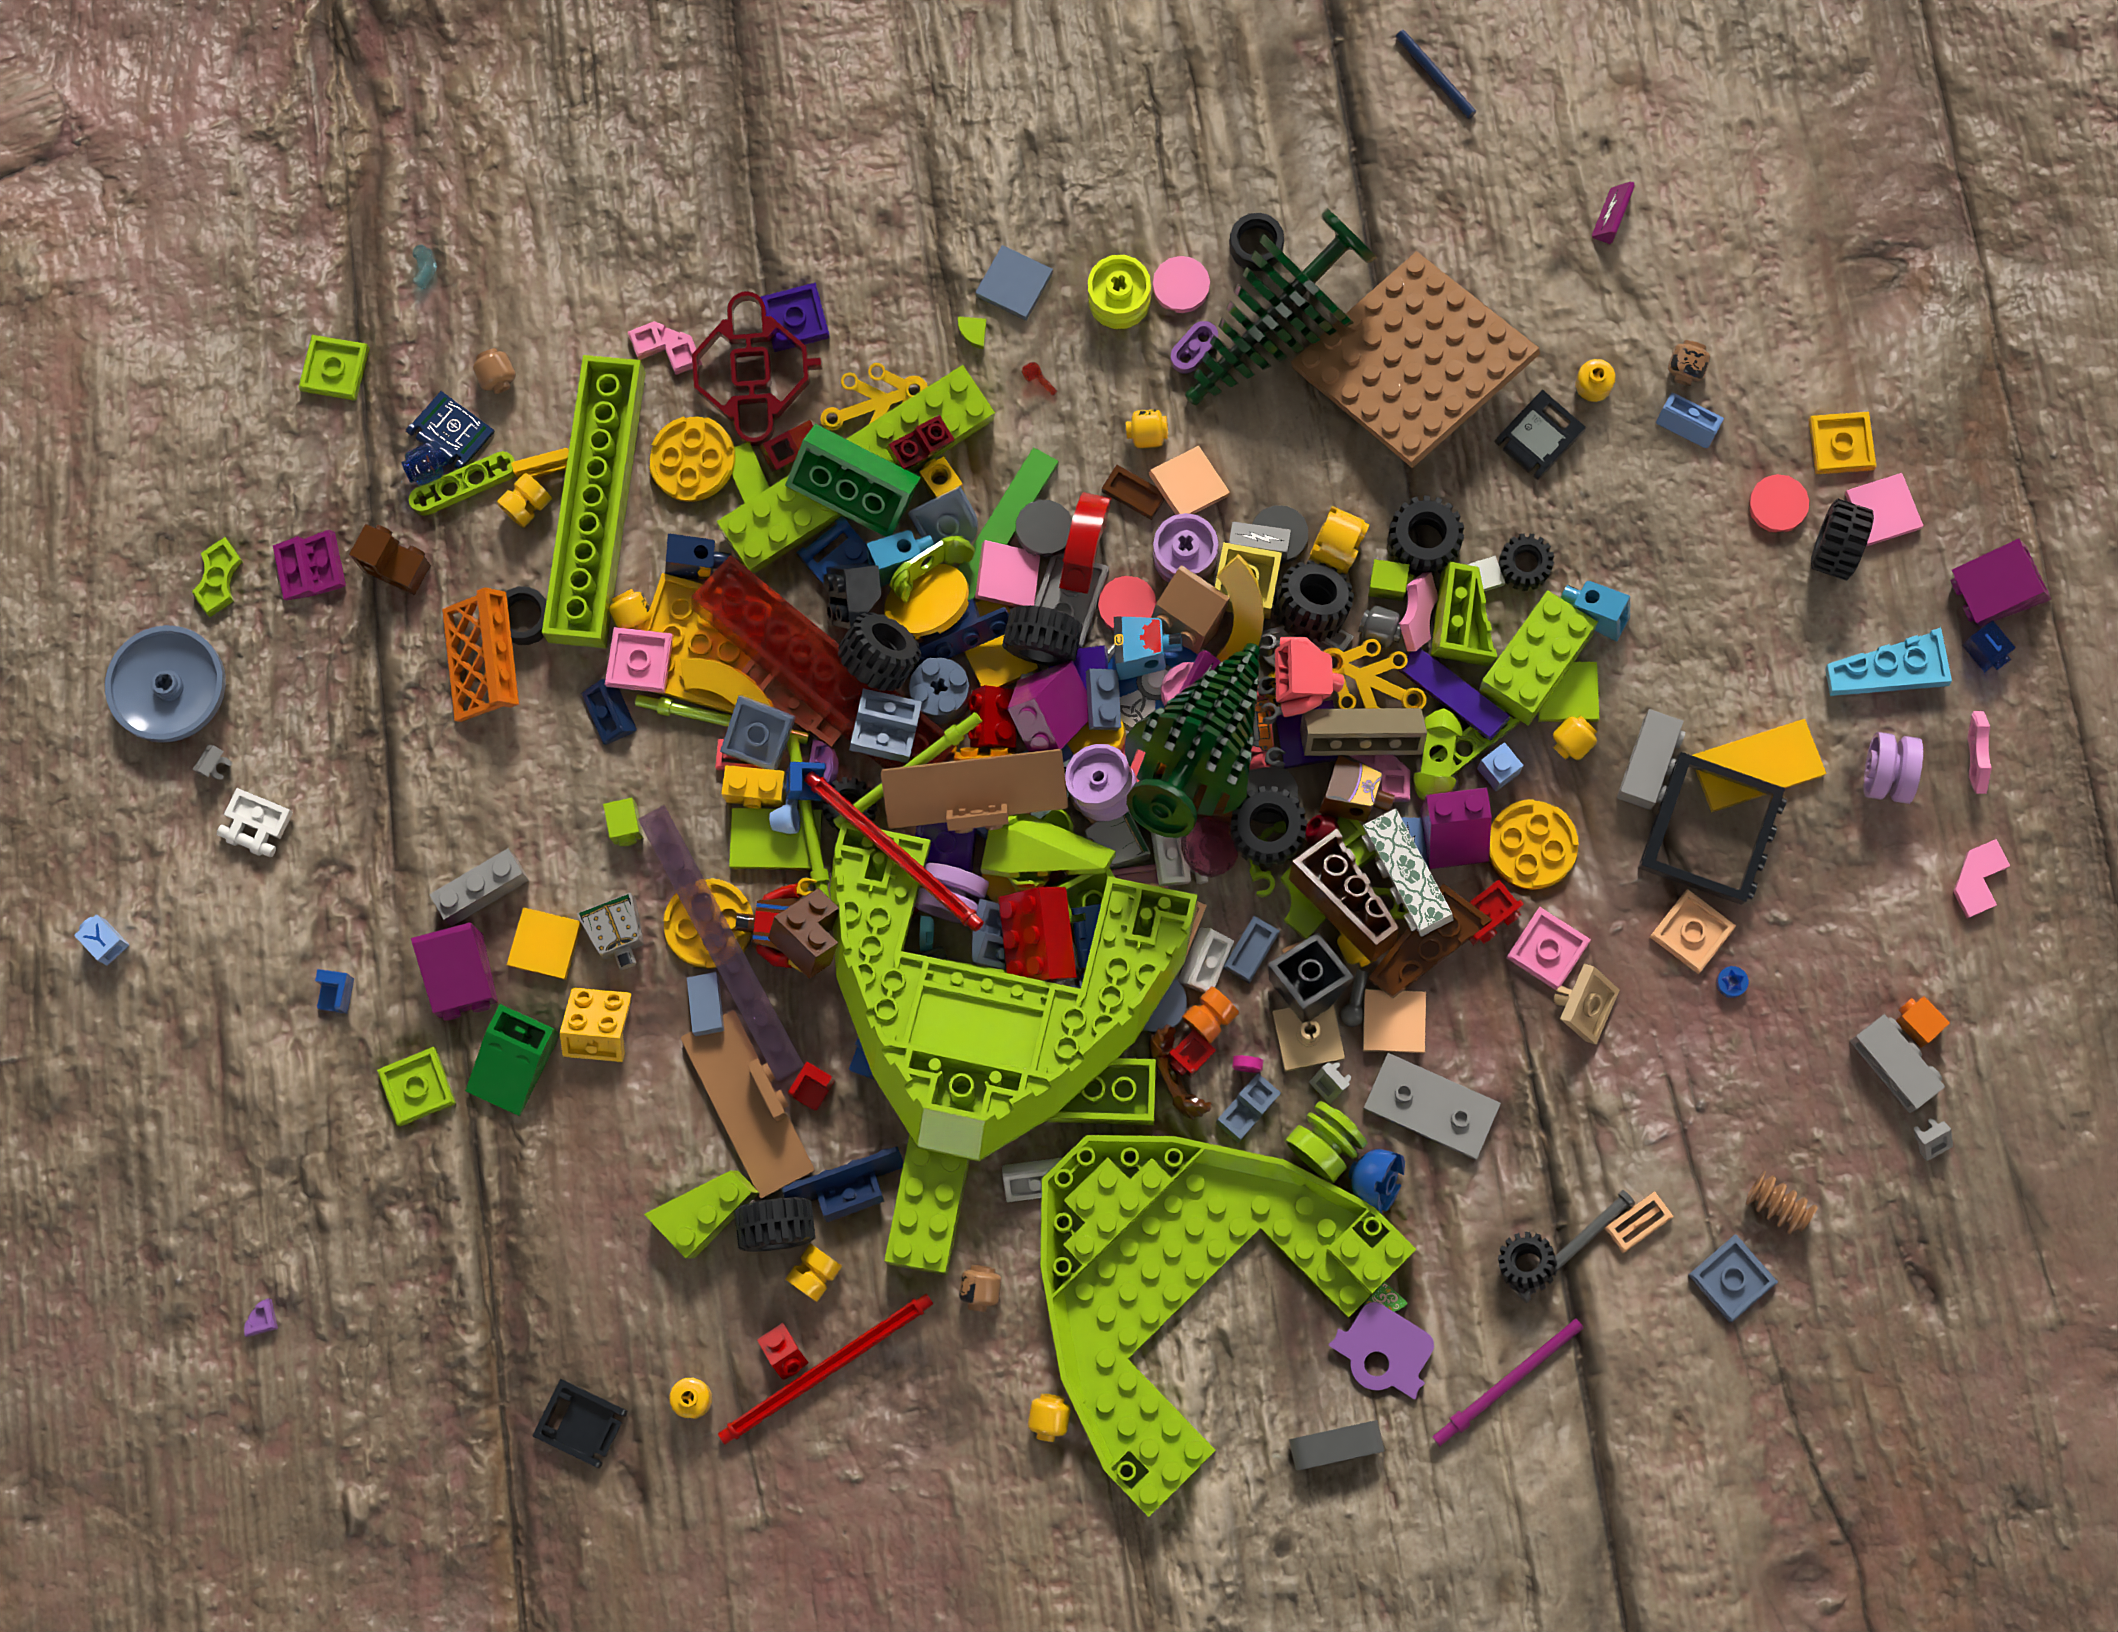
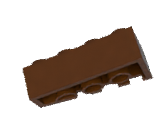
M1335 829L1292 861L1289 880L1372 963L1394 946L1399 927L1380 896H1376L1367 875L1363 874L1356 864L1354 854L1343 843L1341 833L1338 829Z

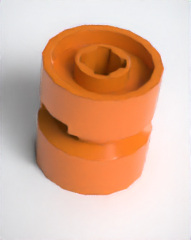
M1213 986L1200 997V1006L1190 1007L1182 1016L1187 1026L1191 1030L1197 1031L1209 1044L1221 1032L1220 1025L1228 1026L1239 1015V1011L1233 1003Z

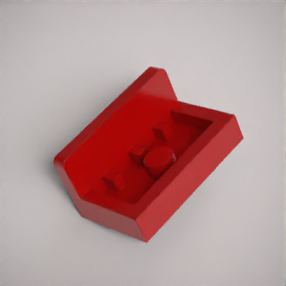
M984 685L972 691L969 698V709L971 710V715L976 712L982 719V722L968 732L970 747L1008 748V750L1016 748V725L1007 709L1014 692L1013 689Z
M1497 880L1469 902L1492 919L1489 924L1474 934L1469 941L1473 946L1479 941L1486 944L1498 934L1495 930L1503 923L1509 926L1521 916L1519 911L1524 905L1521 900L1517 901L1500 880Z

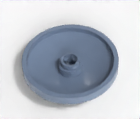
M170 625L152 627L129 638L113 656L105 677L106 700L115 719L135 736L153 742H174L200 731L217 713L224 698L226 687L224 666L219 654L212 645L192 630Z

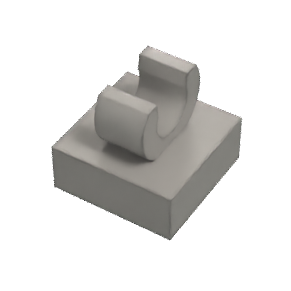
M207 745L192 770L202 776L208 777L210 774L215 779H223L224 776L216 771L217 764L222 762L227 766H231L232 762L228 758L220 757L224 751L214 745Z
M1328 1062L1309 1081L1329 1104L1336 1100L1350 1085L1348 1082L1351 1080V1076L1348 1074L1344 1078L1337 1071L1340 1066L1339 1063L1331 1064Z
M1928 1119L1929 1130L1922 1132L1918 1126L1914 1127L1915 1138L1919 1144V1153L1926 1161L1953 1147L1952 1131L1945 1121L1937 1124L1934 1119Z

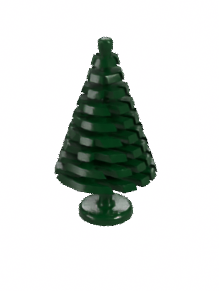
M1328 208L1322 213L1321 218L1335 233V238L1303 271L1262 233L1259 242L1296 279L1289 284L1254 250L1251 259L1284 292L1278 297L1246 267L1243 273L1245 279L1272 305L1266 310L1240 284L1237 285L1234 291L1235 294L1259 318L1252 322L1232 301L1229 302L1226 308L1227 311L1247 331L1241 336L1234 327L1224 318H1221L1218 327L1235 344L1229 349L1223 341L1213 335L1210 344L1223 357L1217 362L1207 351L1205 352L1202 360L1211 371L1206 375L1197 368L1194 377L1198 382L1185 393L1186 399L1191 404L1198 405L1208 392L1213 396L1222 393V390L1215 384L1220 378L1230 388L1239 384L1228 372L1233 366L1246 379L1254 376V372L1241 360L1245 354L1263 371L1271 367V364L1253 347L1257 342H1260L1279 362L1288 358L1266 335L1270 329L1294 352L1298 353L1303 350L1304 347L1279 324L1278 320L1282 316L1312 344L1320 341L1321 339L1291 311L1290 308L1295 303L1329 336L1338 332L1303 297L1308 290L1345 327L1354 323L1315 283L1348 250H1353L1366 263H1372L1377 256Z
M1246 644L1242 651L1235 652L1227 660L1218 664L1214 670L1211 669L1192 685L1183 689L1181 693L1176 694L1174 698L1166 703L1164 709L1160 707L1137 722L1126 735L1125 756L1130 767L1138 749L1145 752L1136 776L1139 782H1136L1129 790L1126 805L1134 819L1150 832L1168 838L1187 836L1196 825L1197 814L1213 815L1224 793L1230 795L1223 814L1236 810L1247 797L1260 667L1258 658L1261 655L1259 652L1260 648L1256 644ZM1161 763L1167 765L1162 779H1153ZM1204 784L1208 787L1199 809L1196 811L1193 799L1201 785Z

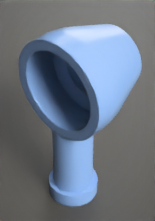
M786 800L785 805L770 812L769 820L773 831L786 834L799 832L798 800Z

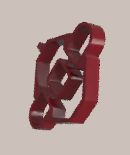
M744 291L734 295L729 301L727 307L728 319H723L692 353L694 388L699 395L731 422L734 421L736 432L744 443L748 442L751 446H760L772 438L775 429L774 418H779L810 384L809 370H823L821 358H808L806 345L773 317L767 316L765 304L759 295ZM753 301L761 307L762 333L735 335L734 310L740 303ZM777 333L783 335L802 352L804 377L783 401L777 399L772 393H755L757 389L769 388L772 384L768 350L765 347H752V344L770 342ZM719 337H723L731 345L746 343V348H738L731 351L730 362L731 378L735 389L738 391L749 390V395L732 396L725 405H721L700 387L699 360ZM764 356L765 380L738 382L736 359ZM767 403L768 428L766 432L759 437L744 435L741 431L739 406L741 404Z

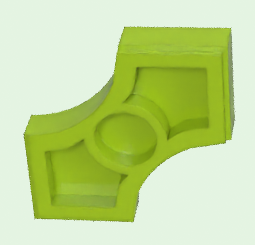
M226 537L201 553L205 566L201 582L192 590V594L209 617H212L234 602L230 592V581L234 571L243 563Z
M1290 866L1280 879L1288 889L1291 899L1290 911L1284 922L1306 940L1319 928L1326 917L1322 913L1317 912L1313 908L1311 901L1289 880Z

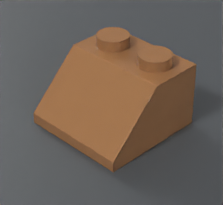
M1181 565L1157 601L1151 618L1162 620L1165 633H1181L1182 645L1199 654L1217 634L1230 597Z

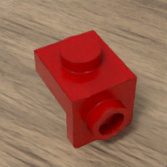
M1193 1029L1175 1049L1169 1052V1058L1172 1060L1169 1065L1181 1076L1186 1073L1191 1078L1216 1052V1049Z
M781 1323L757 1339L771 1366L782 1380L795 1375L809 1363L784 1323Z

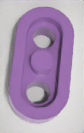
M1208 321L1195 323L1171 351V364L1176 371L1180 373L1194 371L1202 363L1205 352L1210 353L1214 349L1210 344L1213 335L1218 338V330L1214 324ZM1200 336H1207L1209 340L1201 342L1198 338ZM1182 357H1188L1190 358V361L1188 363H1183L1180 361V359Z

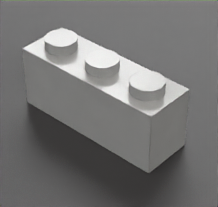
M1651 709L1648 710L1644 716L1616 797L1617 799L1649 810L1652 809L1656 802H1662L1667 788L1662 785L1665 775H1671L1676 759L1671 758L1674 748H1680L1685 736V732L1681 731L1683 720Z
M507 848L429 895L442 918L452 927L530 880L516 856Z
M1883 1014L1853 1037L1850 1042L1905 1109L1911 1113L1945 1088V1086L1941 1082L1943 1079L1940 1073L1933 1066L1928 1067L1923 1061L1920 1049L1913 1042L1910 1041L1908 1043L1903 1037L1900 1025L1893 1018H1888Z

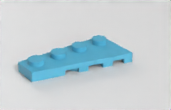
M1941 627L1931 630L1926 635L1906 638L1904 642L1878 647L1876 651L1867 654L1860 653L1829 663L1825 668L1830 696L1950 686L1952 682Z

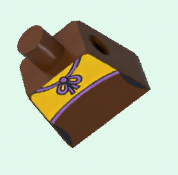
M1338 755L1319 813L1364 822L1368 820L1373 807L1389 812L1395 795L1378 790L1382 779L1380 771L1348 755Z

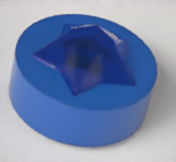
M1736 966L1726 967L1718 974L1716 979L1718 991L1728 998L1739 997L1746 991L1749 984L1745 971Z

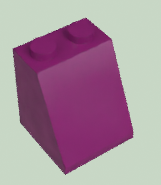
M2020 538L1952 569L1955 578L1950 579L1956 594H1963L1967 602L1963 606L1964 612L1970 622L1975 620L1980 627L2051 600L2031 554Z
M1072 660L1019 679L1007 708L1029 752L1062 749L1089 721L1087 691Z
M1487 787L1426 795L1420 810V816L1422 818L1429 870L1489 862L1492 816Z
M466 923L411 938L432 1012L439 1018L443 1017V1020H452L461 1017V1012L472 1010L475 1013L489 1010L491 1004L498 1003L484 936L473 924Z

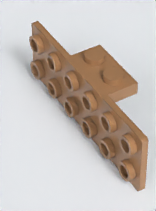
M1061 749L881 770L887 824L890 829L947 822L948 831L955 830V833H968L973 828L985 827L987 830H996L1002 828L1005 824H1009V815L1068 808Z
M732 1010L723 1015L724 1031L696 1037L691 1031L683 1035L681 1041L755 1189L759 1192V1197L765 1198L794 1181L813 1173L815 1168L784 1109L789 1104L781 1090L776 1092L771 1081L775 1080V1076L768 1063L762 1065L737 1013Z

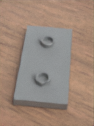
M1387 1053L1363 1110L1476 1160L1501 1103Z

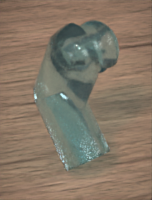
M417 245L413 249V257L416 258L420 270L412 282L416 286L425 289L437 270V263L430 248H426L424 245Z

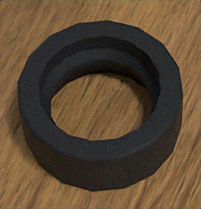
M1249 213L1239 218L1232 227L1229 240L1230 254L1234 261L1242 268L1246 269L1247 267L1251 271H1263L1251 259L1252 255L1242 250L1240 246L1241 235L1249 229L1260 228L1266 230L1272 235L1274 244L1283 252L1284 231L1279 222L1272 216L1264 213ZM1270 252L1262 255L1272 267L1278 262Z
M518 586L507 590L508 610L513 604L521 600L534 602L540 610V619L532 629L525 632H517L510 628L512 643L531 645L539 642L544 638L542 628L547 600L539 591L530 587Z

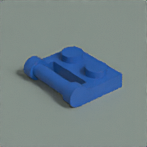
M843 516L834 521L835 525L807 548L802 547L796 552L801 561L823 586L824 575L827 574L826 567L854 563L867 564V544L853 530ZM842 533L848 538L820 562L817 563L813 559L815 555Z

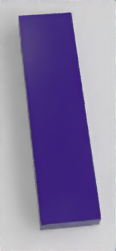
M1421 648L1417 651H1412L1407 656V665L1402 669H1398L1400 673L1490 741L1510 720V716Z

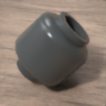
M1374 606L1370 611H1365L1358 632L1362 633L1363 641L1375 639L1380 643L1381 648L1387 649L1392 645L1393 641L1399 643L1401 639L1400 615L1395 611Z

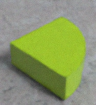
M958 317V327L962 336L973 347L984 349L987 320L984 318Z

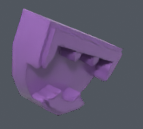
M813 739L809 762L825 763L826 770L823 777L828 784L833 786L832 782L836 780L838 774V758L836 753L826 743Z

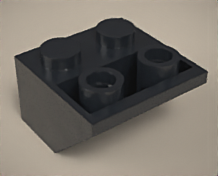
M854 563L826 567L827 574L824 575V587L829 592L830 603L827 604V616L829 621H832V626L850 629L857 617L870 611L881 596L878 565Z

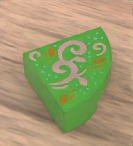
M1386 1282L1364 1303L1366 1305L1369 1302H1378L1394 1312L1407 1304Z

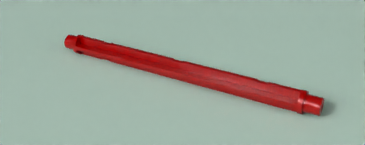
M813 771L807 774L804 781L811 787L812 792L817 793L960 919L964 926L968 925L974 932H977L983 926L984 921L977 916V912L974 909H970L828 784L824 777H819Z
M925 1293L918 1299H912V1302L892 1314L889 1318L859 1336L732 1423L729 1422L727 1424L728 1427L718 1433L721 1441L726 1445L733 1439L738 1440L741 1435L761 1423L768 1416L773 1415L825 1380L829 1375L880 1343L896 1330L902 1328L918 1316L925 1314L924 1311L934 1305L928 1294Z

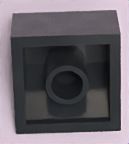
M1319 932L1268 963L1269 981L1302 1023H1308L1328 1010L1354 980L1353 975Z

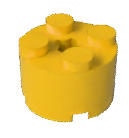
M1331 506L1326 516L1327 520L1319 531L1308 560L1314 561L1315 564L1325 563L1326 567L1329 568L1334 567L1338 569V574H1347L1357 556L1358 550L1356 549L1359 547L1361 540L1364 539L1369 524L1359 517Z

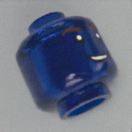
M428 443L407 451L404 457L405 460L401 462L410 483L416 482L419 486L426 485L443 477V466L448 465L442 450H435Z

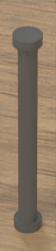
M1622 1190L1618 1193L1619 1198L1555 1255L1557 1271L1624 1209L1635 1205V1201L1626 1191ZM1518 1287L1514 1290L1525 1303L1531 1300L1530 1296L1532 1294L1529 1289H1526L1525 1293L1519 1292Z

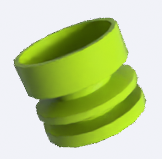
M1319 1101L1314 1106V1109L1320 1117L1311 1112L1305 1116L1313 1127L1312 1131L1298 1125L1284 1141L1292 1152L1308 1167L1328 1182L1334 1183L1347 1168L1339 1155L1342 1153L1355 1159L1358 1154L1352 1145L1362 1150L1368 1142L1357 1126L1346 1115Z

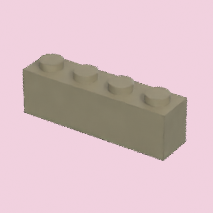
M1421 708L1312 709L1302 714L1300 736L1304 756L1423 755L1427 730Z

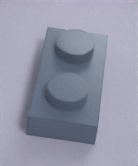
M1090 668L1086 671L1089 730L1117 731L1121 728L1117 670Z

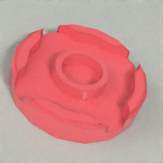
M1776 474L1765 477L1757 483L1749 498L1751 517L1758 526L1768 532L1792 531L1802 523L1809 509V498L1806 489L1799 481L1786 475Z
M1122 576L1113 579L1105 585L1099 596L1098 610L1104 624L1114 631V617L1151 618L1157 600L1153 589L1147 582L1138 577Z

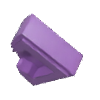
M268 1298L259 1302L252 1310L245 1323V1337L278 1329L272 1299Z

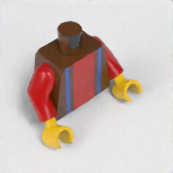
M802 878L798 883L782 886L765 894L762 900L757 901L755 915L737 913L735 931L753 932L752 947L756 948L757 954L772 966L795 968L802 972L768 939L774 916L801 900V897L812 893L813 891H808V887L811 883L817 882L814 879Z

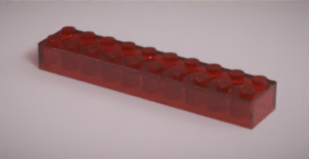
M732 555L691 596V609L850 741L855 727L863 688L903 697L895 690L881 691L858 681L841 663L842 659L838 656L839 644ZM921 711L909 762L945 735L944 730ZM952 744L927 764L949 762L955 755L958 744L956 746ZM868 755L884 769L903 767L907 764Z

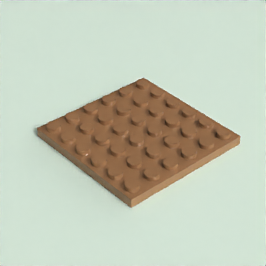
M1416 251L1346 313L1354 322L1353 324L1345 327L1338 320L1332 325L1338 332L1330 336L1324 332L1319 337L1320 341L1310 344L1291 361V364L1295 371L1413 468L1539 356L1540 350L1533 342Z

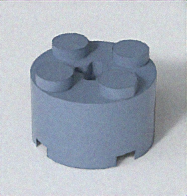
M927 658L915 669L909 683L911 699L922 702L919 713L920 717L930 723L946 724L963 716L969 707L971 694L966 672L960 665L950 659ZM941 687L945 688L946 692L941 691L939 695L935 694V690H939Z

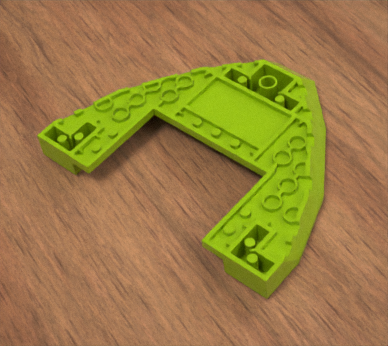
M842 821L834 852L830 883L831 900L839 907L833 926V937L838 942L835 951L836 978L872 1075L919 1149L980 1161L1053 1117L1136 1041L1185 963L1197 910L1198 895L1109 876L1081 989L904 952L903 949L920 884L851 823ZM882 830L925 868L931 847L930 839Z
M1086 1135L1042 1178L1041 1273L1062 1383L1104 1471L1150 1517L1216 1450L1132 1364L1129 1358L1259 1229L1280 1248L1347 1318L1414 1253L1416 1248L1374 1206L1284 1159L1176 1136Z

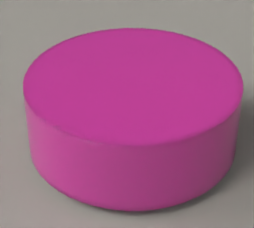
M1237 1055L1233 1056L1232 1068L1241 1072L1260 1073L1263 1071L1264 1060L1258 1057Z

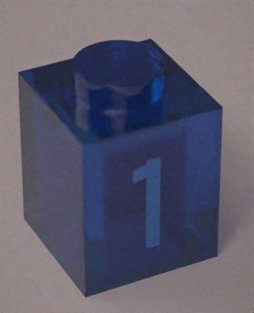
M1993 620L1969 637L1962 645L1984 673L1993 667L1997 671L2012 660L2009 655L2016 649Z

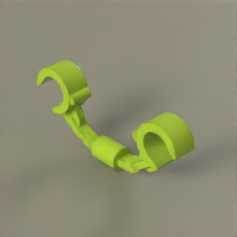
M1276 822L1274 827L1265 829L1261 836H1257V838L1268 842L1265 838H1268L1273 832L1285 834V822ZM1249 859L1251 864L1249 872L1252 882L1264 878L1270 883V887L1267 890L1257 891L1256 896H1269L1275 887V880L1271 875V871L1262 872L1260 867L1252 864L1253 861Z

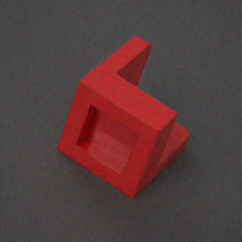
M806 1061L790 1087L788 1094L810 1109L817 1111L835 1083V1079Z

